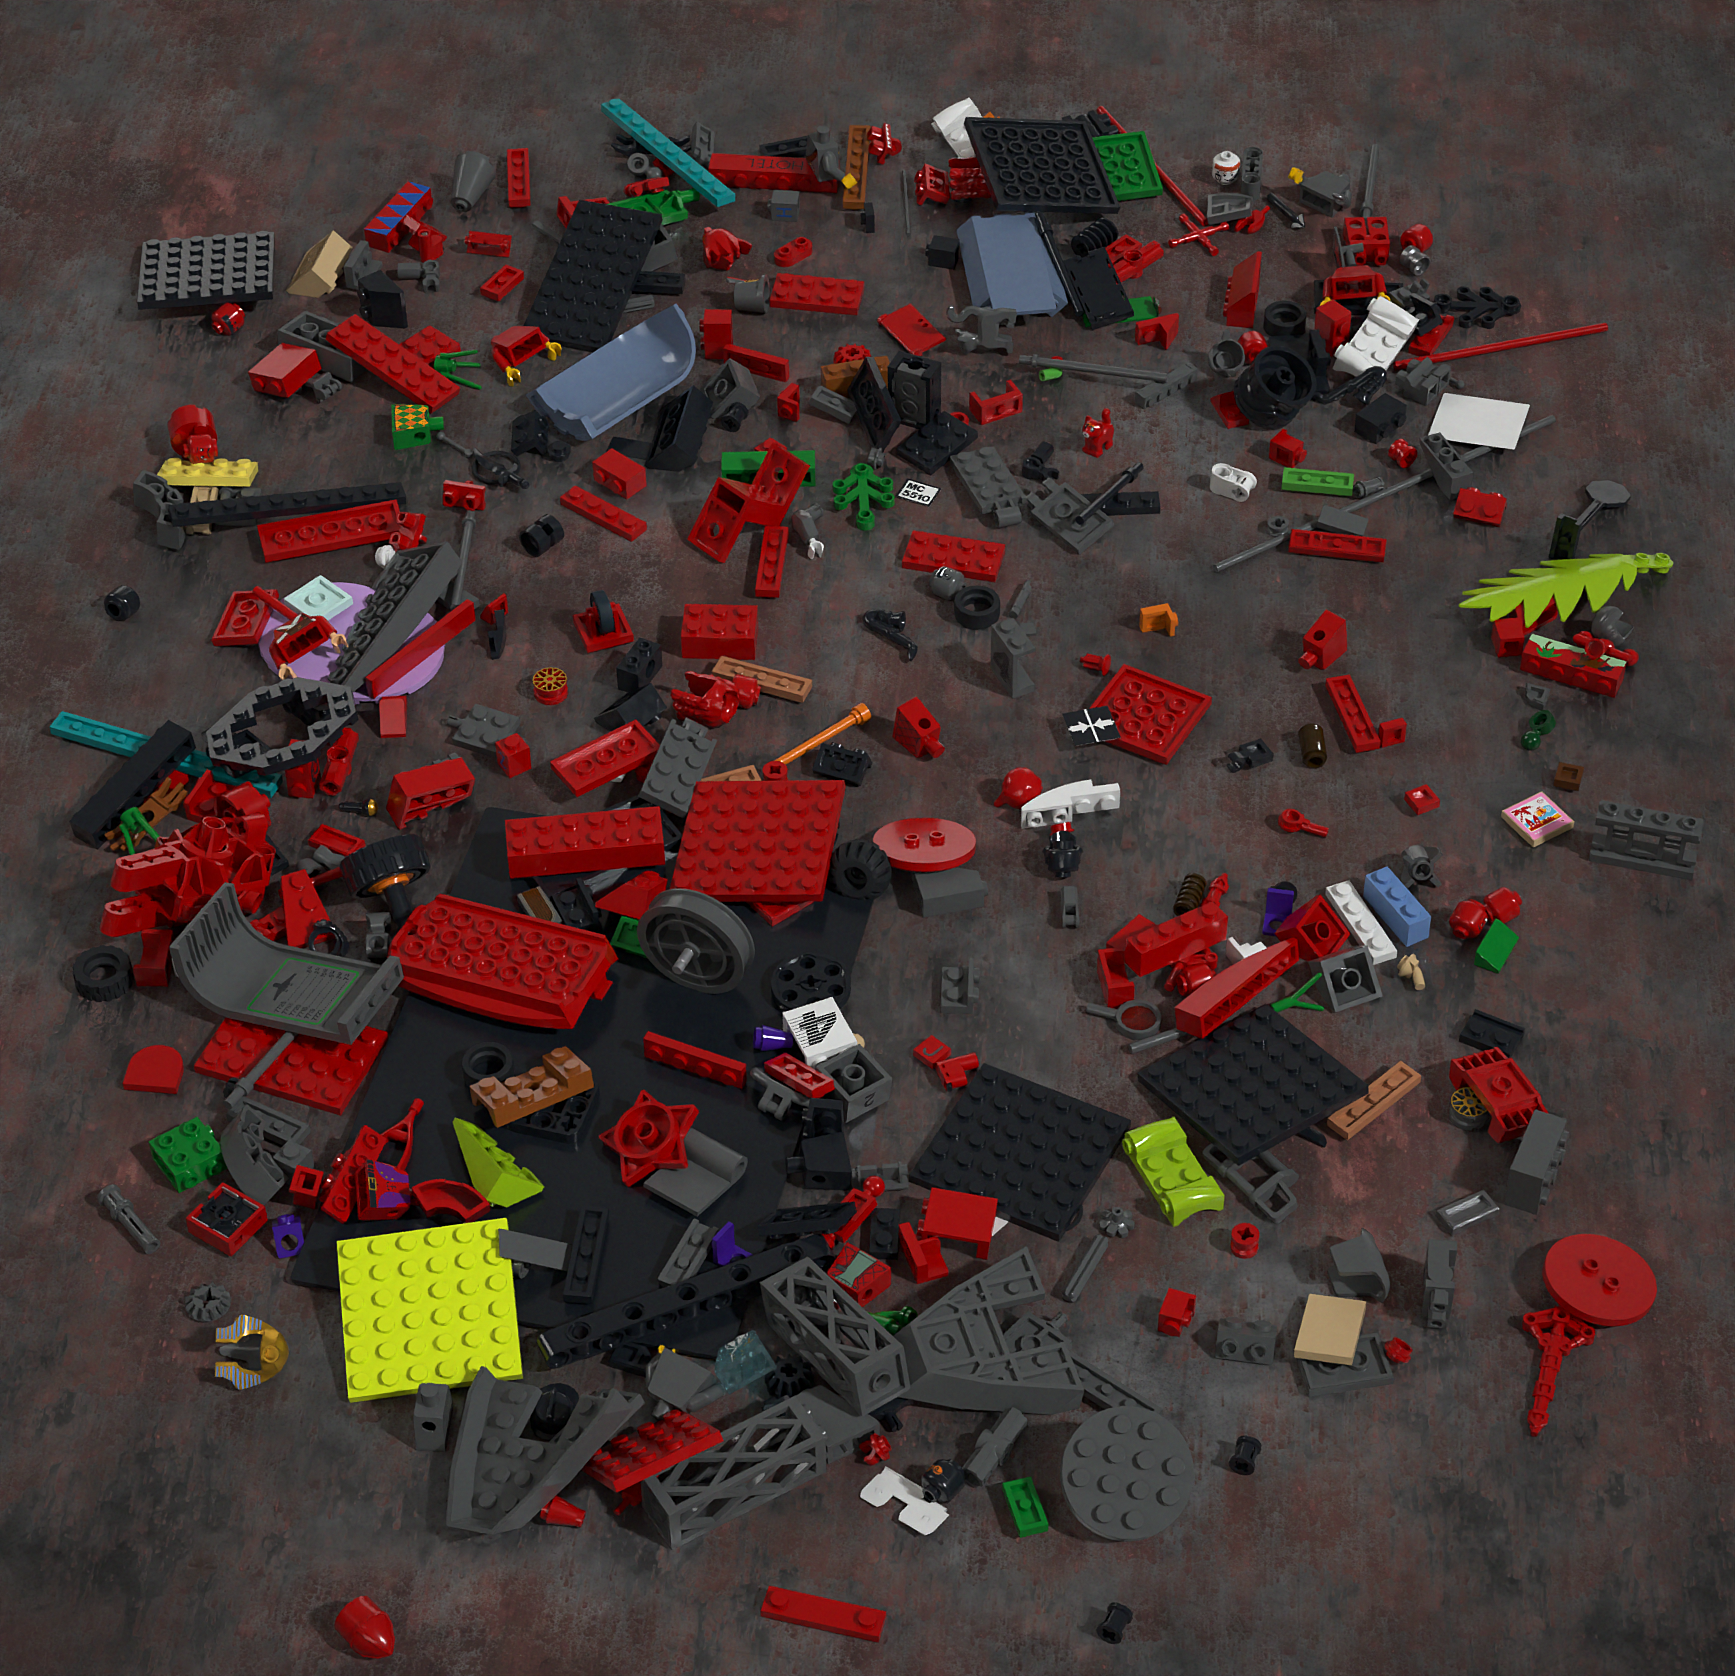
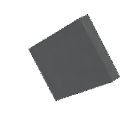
M1379 1332L1359 1335L1352 1365L1296 1358L1308 1397L1390 1385L1394 1382V1376Z

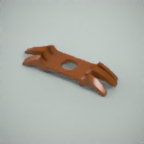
M167 777L161 787L152 793L150 799L139 808L141 814L144 812H152L154 814L153 820L148 822L152 828L170 812L178 809L187 795V791L185 789L182 790L184 786L182 783H179L165 796L172 782ZM122 821L117 828L104 834L108 840L122 836L110 846L111 850H128L124 834L119 828L123 824ZM145 830L138 834L129 832L133 847L139 845L140 840L147 834Z

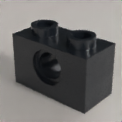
M639 637L616 667L618 690L630 692L652 681L663 666L661 644Z

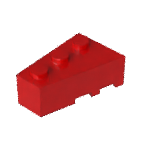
M462 757L445 760L430 766L426 765L407 772H400L393 776L386 810L397 828L401 830L406 827V822L418 816L421 820L428 817L426 812L439 806L444 809L471 796L475 778Z

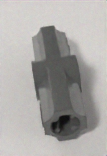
M1014 1407L1011 1409L1006 1408L990 1430L985 1429L976 1442L975 1451L962 1467L965 1473L964 1479L968 1485L974 1488L982 1487L998 1464L1002 1466L1007 1462L1014 1442L1027 1426V1418L1024 1417L1020 1410Z

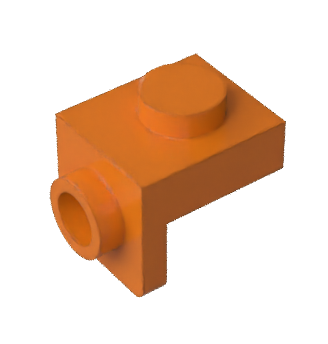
M1168 603L1140 608L1139 627L1142 633L1165 628L1169 637L1175 636L1178 618L1177 614L1172 612Z

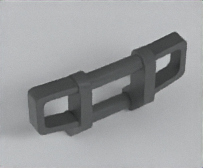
M1212 1143L1203 1150L1204 1159L1223 1178H1228L1249 1197V1202L1254 1207H1258L1274 1224L1280 1223L1297 1209V1199L1288 1187L1297 1182L1299 1175L1293 1169H1288L1268 1150L1251 1160L1261 1158L1276 1174L1257 1189L1237 1172L1245 1163L1238 1166L1229 1158L1220 1163L1212 1156L1218 1150ZM1281 1190L1289 1200V1203L1278 1212H1273L1264 1202Z

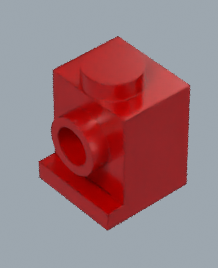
M1282 429L1270 440L1269 459L1288 468H1294L1298 463L1304 461L1307 450L1303 449V441L1288 435L1287 430Z
M296 1165L289 1192L294 1194L293 1204L315 1209L321 1190L320 1186L323 1181V1171Z
M1169 1288L1159 1312L1158 1331L1169 1336L1180 1337L1183 1327L1188 1328L1191 1318L1195 1315L1197 1295Z

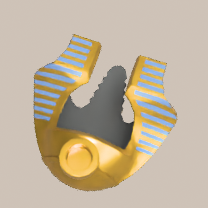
M238 1315L232 1325L226 1328H216V1343H233L221 1346L219 1349L220 1354L246 1360L249 1363L247 1369L240 1367L237 1362L223 1361L215 1363V1377H224L231 1380L238 1390L269 1380L282 1370L288 1359L289 1349L283 1335L259 1319ZM249 1335V1340L246 1342H238L243 1336Z

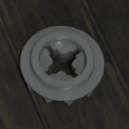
M213 1281L210 1285L206 1286L201 1283L199 1288L191 1289L190 1295L185 1297V1308L188 1315L194 1320L201 1322H210L221 1318L231 1306L230 1293L226 1291L223 1285L216 1286ZM211 1296L212 1300L204 1308L203 1301H206L207 1297Z

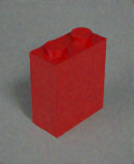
M281 343L249 370L248 374L254 391L289 398L309 378H312L320 371L322 367L315 349Z

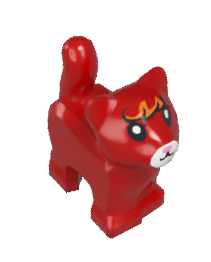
M1108 408L1103 409L1101 420L1096 421L1087 415L1082 428L1085 437V446L1082 448V451L1096 458L1103 454L1102 445L1104 443L1106 450L1113 446L1114 427L1111 424L1110 410Z

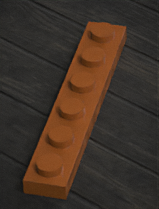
M849 125L845 176L851 173L857 184L850 189H847L844 185L843 209H864L869 159L868 147L870 144V140H867V133L871 125Z

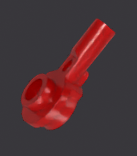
M1295 809L1284 810L1278 818L1279 827L1287 832L1304 830L1326 838L1329 831L1327 827L1311 823L1310 820L1304 818V814Z

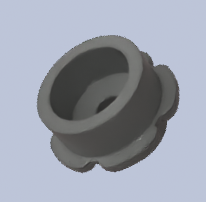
M881 447L879 449L872 448L868 457L867 465L873 467L874 470L877 469V466L882 467L886 454L882 453Z

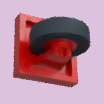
M604 590L591 592V607L586 608V612L573 615V623L587 653L634 642V634L620 605L615 604L614 601L609 602Z

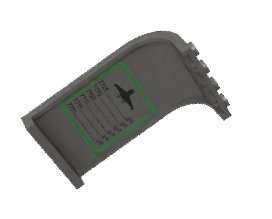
M226 882L214 893L213 897L169 947L180 981L198 1002L211 1011L235 1020L352 1045L404 978L400 959L396 956L390 955L383 965L283 945L266 938L247 921L241 911L234 884Z

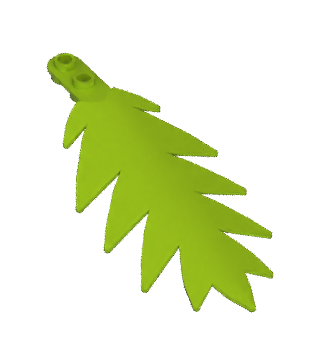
M1636 553V555L1590 554L1585 559L1541 561L1540 565L1553 568L1511 569L1509 573L1525 577L1481 579L1478 583L1496 585V587L1464 591L1462 595L1474 597L1459 603V607L1491 608L1489 620L1494 622L1510 613L1523 601L1525 627L1529 628L1539 618L1554 595L1560 620L1565 622L1578 603L1584 587L1592 613H1597L1608 601L1618 586L1621 577L1624 590L1628 591L1635 581L1637 572L1648 573L1649 568L1659 573H1668L1669 568L1673 566V561L1670 559V556L1664 553H1656V555Z

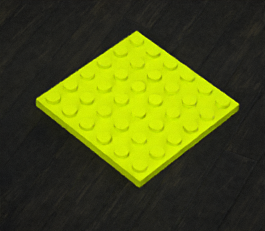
M507 1218L337 1241L347 1389L350 1403L417 1394L419 1384L421 1383L446 1384L449 1386V1389L471 1386L481 1366L486 1367L498 1380L523 1379L512 1259L500 1257L498 1229L509 1230Z

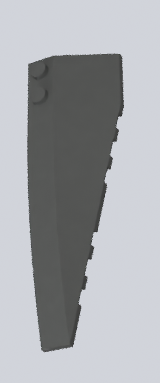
M447 541L399 550L394 554L372 586L375 593L369 594L365 600L368 605L360 611L358 617L361 620L353 625L346 639L348 648L345 645L343 646L344 655L337 658L335 662L337 669L330 672L327 678L330 683L350 686L352 692H354L366 682L365 677L386 662L410 636L438 597L445 592L447 584L457 575V570L463 563ZM325 703L313 708L318 711L329 709V704Z

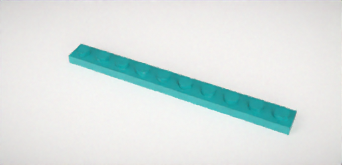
M619 98L611 99L609 102L601 104V112L716 207L735 202V193L622 100Z
M64 711L58 715L49 727L52 735L132 757L151 738L147 735ZM194 750L175 769L196 777H202L207 769L212 770L215 781L233 786L249 781L260 794H265L268 798H272L283 783L282 774L274 773L264 776L259 775L257 770L234 779L221 767L213 766L206 752Z

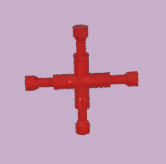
M1186 214L1179 216V221L1185 224L1191 233L1183 235L1179 239H1170L1168 241L1170 248L1177 247L1181 243L1186 244L1198 240L1204 247L1209 249V253L1212 256H1216L1219 253V249L1213 246L1207 237L1214 235L1218 231L1229 230L1228 223L1222 222L1218 226H1210L1200 230L1193 222L1189 221Z

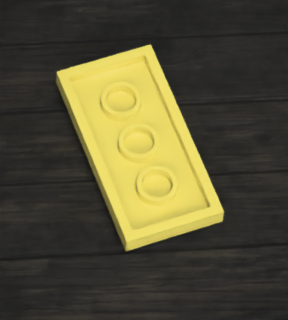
M170 458L165 460L157 475L166 479L168 485L250 487L258 472V462H251L249 459H240L237 462L228 461L227 459H215L212 463L191 464L190 461H181L180 458Z

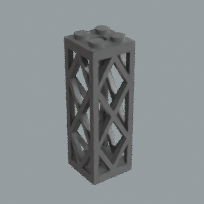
M809 1257L760 1282L768 1325L796 1353L801 1355L806 1362H809L810 1366L862 1417L911 1389L904 1346ZM834 1299L841 1308L844 1315L839 1314L835 1309ZM791 1321L794 1324L795 1333L788 1324ZM812 1323L827 1326L829 1339ZM840 1331H841L857 1348L851 1347V1346H847V1345H842V1344H841ZM876 1339L882 1347L879 1351L876 1347ZM825 1356H828L832 1359V1361L835 1364V1371L833 1370Z
M793 1396L721 1432L723 1442L640 1481L643 1509L671 1550L826 1472V1459L828 1458L826 1441H828V1437L824 1428L821 1425L817 1426L812 1420V1414L806 1404L802 1405L796 1396ZM785 1412V1416L776 1417ZM756 1429H771L754 1446L745 1447ZM726 1442L720 1449L710 1450V1449H712V1448H714V1447H716V1446H718V1445H720V1444ZM689 1462H705L687 1480L677 1481ZM745 1464L739 1474L723 1481L729 1471ZM790 1464L778 1483H763L781 1465ZM757 1495V1496H755V1497H753V1498H751V1499H749V1500L743 1502L748 1496ZM723 1498L711 1517H696L714 1499ZM690 1529L681 1534V1530Z

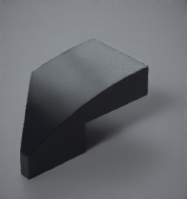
M504 609L494 611L496 630L488 631L492 660L501 657L506 643Z

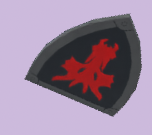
M1334 227L1332 252L1337 268L1345 267L1343 255L1345 256L1347 267L1356 266L1353 253L1364 252L1363 243L1341 247L1337 227Z

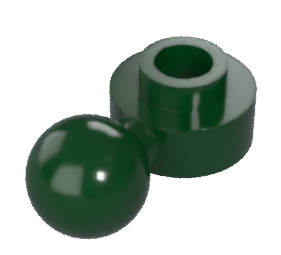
M1538 711L1530 718L1529 726L1532 730L1525 732L1521 737V745L1524 749L1536 750L1541 744L1540 735L1549 734L1553 730L1556 720L1550 711Z

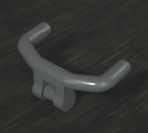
M754 1067L751 1069V1077L767 1088L758 1104V1109L764 1112L768 1111L774 1114L775 1118L783 1121L792 1102L808 1108L809 1097L771 1079L762 1068ZM776 1094L783 1098L780 1105L773 1102Z

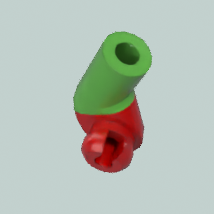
M1053 356V357L1051 358V359L1063 360L1062 357H1060V356ZM1049 368L1040 370L1039 378L1041 381L1057 379L1061 377L1063 369Z

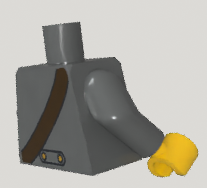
M819 126L817 132L809 133L807 137L806 160L817 180L822 182L836 179L837 181H842L847 189L857 184L851 173L845 176V172L839 169L838 145L833 139L829 127Z

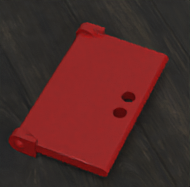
M908 304L888 315L885 313L877 319V322L913 355L922 356L923 352L946 340L912 304Z

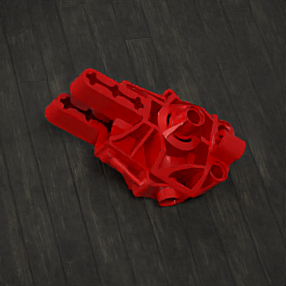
M260 812L237 818L224 817L219 819L211 816L205 817L202 821L180 833L179 829H176L169 837H157L154 849L117 858L110 882L111 887L120 892L134 891L138 896L106 903L99 927L100 931L107 936L119 937L163 925L172 928L189 924L225 882L234 884L243 915L255 914L263 900L265 886L269 885L276 853L275 848L265 841L268 830L266 817Z

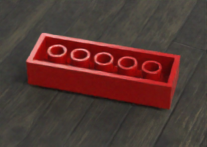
M660 806L505 820L510 878L665 865Z

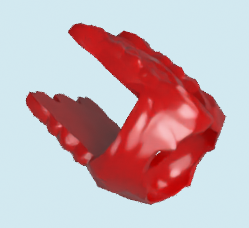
M953 157L948 160V166L951 167L949 177L952 179L949 181V187L955 189L951 192L952 200H960L962 198L974 199L976 197L991 198L976 157Z
M687 671L685 678L689 681L687 684L691 693L682 692L678 689L671 690L670 696L674 700L673 708L677 711V718L684 721L685 717L703 726L712 728L729 724L730 719L736 714L740 701L737 686L719 676L714 677L713 674H697L693 671Z

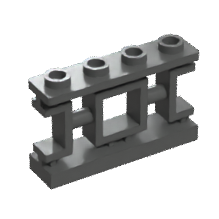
M1601 800L1595 825L1608 827L1607 835L1594 832L1589 861L1692 880L1698 852L1686 850L1685 846L1686 842L1700 844L1704 820ZM1614 825L1629 827V830L1616 828ZM1634 832L1660 837L1659 844L1633 840ZM1666 835H1672V836H1677V837H1682V838H1681V839L1670 838V837H1666ZM1612 837L1627 840V842L1612 840ZM1664 847H1667V848H1672V849H1678L1679 852H1677V851H1671V850H1666V849H1663V848H1664Z

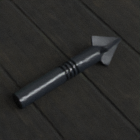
M1269 193L1267 195V200L1293 222L1292 228H1305L1303 214L1298 216L1275 194Z

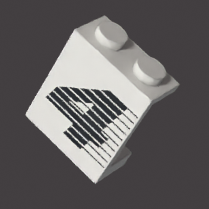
M833 997L782 1013L783 1031L792 1033L805 1057V1064L815 1070L816 1066L857 1045V1040Z

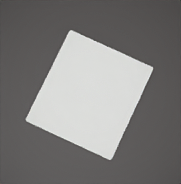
M1444 393L1428 435L1440 432L1449 441L1514 450L1530 405Z

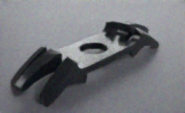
M616 134V139L624 145L611 143V147L628 157L635 153L652 154L633 137L626 138ZM690 135L681 139L668 137L670 141L685 153L691 150V145L684 146L690 141Z

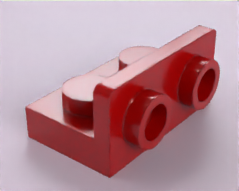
M925 163L921 171H917L914 178L917 204L922 206L927 197L935 202L947 204L950 199L948 172Z
M207 769L202 777L197 779L195 787L190 794H187L184 798L183 807L186 811L187 820L199 823L205 817L217 818L214 810V800L236 786L215 781L212 770Z

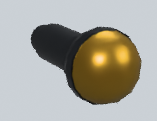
M366 799L362 802L345 801L344 803L340 802L339 808L344 811L361 812L367 816H372L377 813L378 804L373 799Z

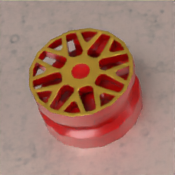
M552 667L543 668L533 676L534 697L539 703L556 705L567 698V677L562 670Z

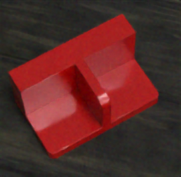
M910 1222L899 1224V1244L916 1283L921 1284L948 1276V1268L941 1255V1241L939 1237L929 1235L927 1239L921 1240V1236L914 1234Z

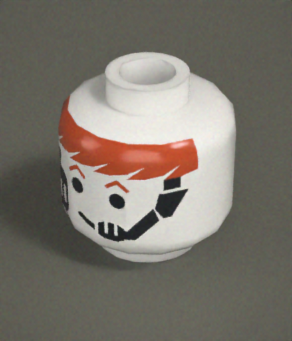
M1224 151L1213 158L1212 176L1220 184L1228 185L1239 178L1240 159L1237 155Z

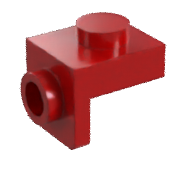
M791 382L785 390L781 391L777 397L778 416L794 422L800 419L799 385Z

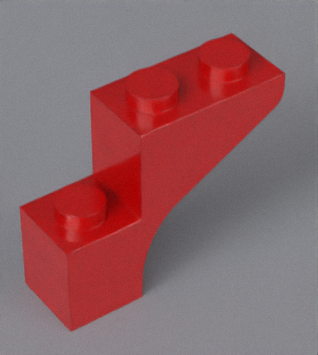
M1554 595L1539 618L1529 628L1525 627L1523 601L1509 613V618L1497 619L1493 622L1491 638L1498 657L1522 655L1524 636L1557 618L1558 609Z

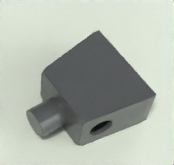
M419 1384L413 1415L417 1451L446 1452L453 1412V1401L449 1386L446 1384ZM428 1423H434L436 1428L429 1430Z

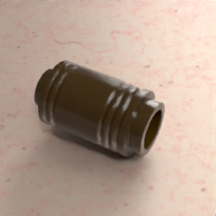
M1306 724L1298 732L1302 761L1307 767L1317 769L1322 767L1327 760L1324 732L1320 725Z

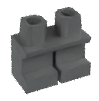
M1428 357L1422 362L1413 358L1407 365V372L1400 370L1397 373L1395 384L1404 388L1403 396L1427 406L1437 394L1449 385L1451 366L1444 363L1440 367L1435 366Z

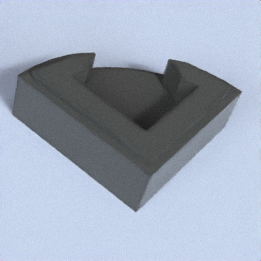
M1526 683L1525 698L1534 708L1544 710L1551 689Z

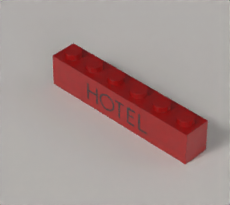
M712 153L708 168L709 173L727 187L837 193L839 181L836 179L819 182L806 158Z

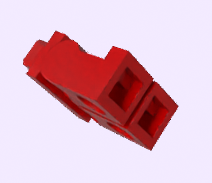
M1364 217L1344 218L1343 239L1346 241V246L1363 243L1364 252L1353 253L1356 266H1363L1366 264V261H1374L1377 266L1386 265L1390 248L1387 217H1367L1366 226ZM1379 223L1382 224V227L1375 228L1372 224ZM1359 224L1360 228H1352L1350 225Z

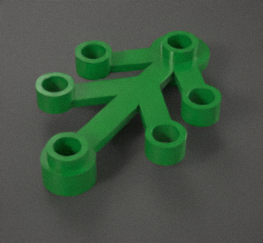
M865 463L854 465L850 469V476L844 480L837 479L832 483L833 492L838 494L833 499L835 509L844 510L849 503L859 497L860 511L856 515V527L860 530H871L875 526V516L869 510L868 496L881 503V506L884 508H891L895 504L894 495L888 493L893 490V480L888 477L881 479L874 475L873 468ZM870 482L876 485L877 487H879L880 491L884 493L882 494L879 491L873 489L872 487L868 486L867 483ZM854 483L858 484L857 487L848 492L846 495H841L844 494L847 491V488L853 485Z

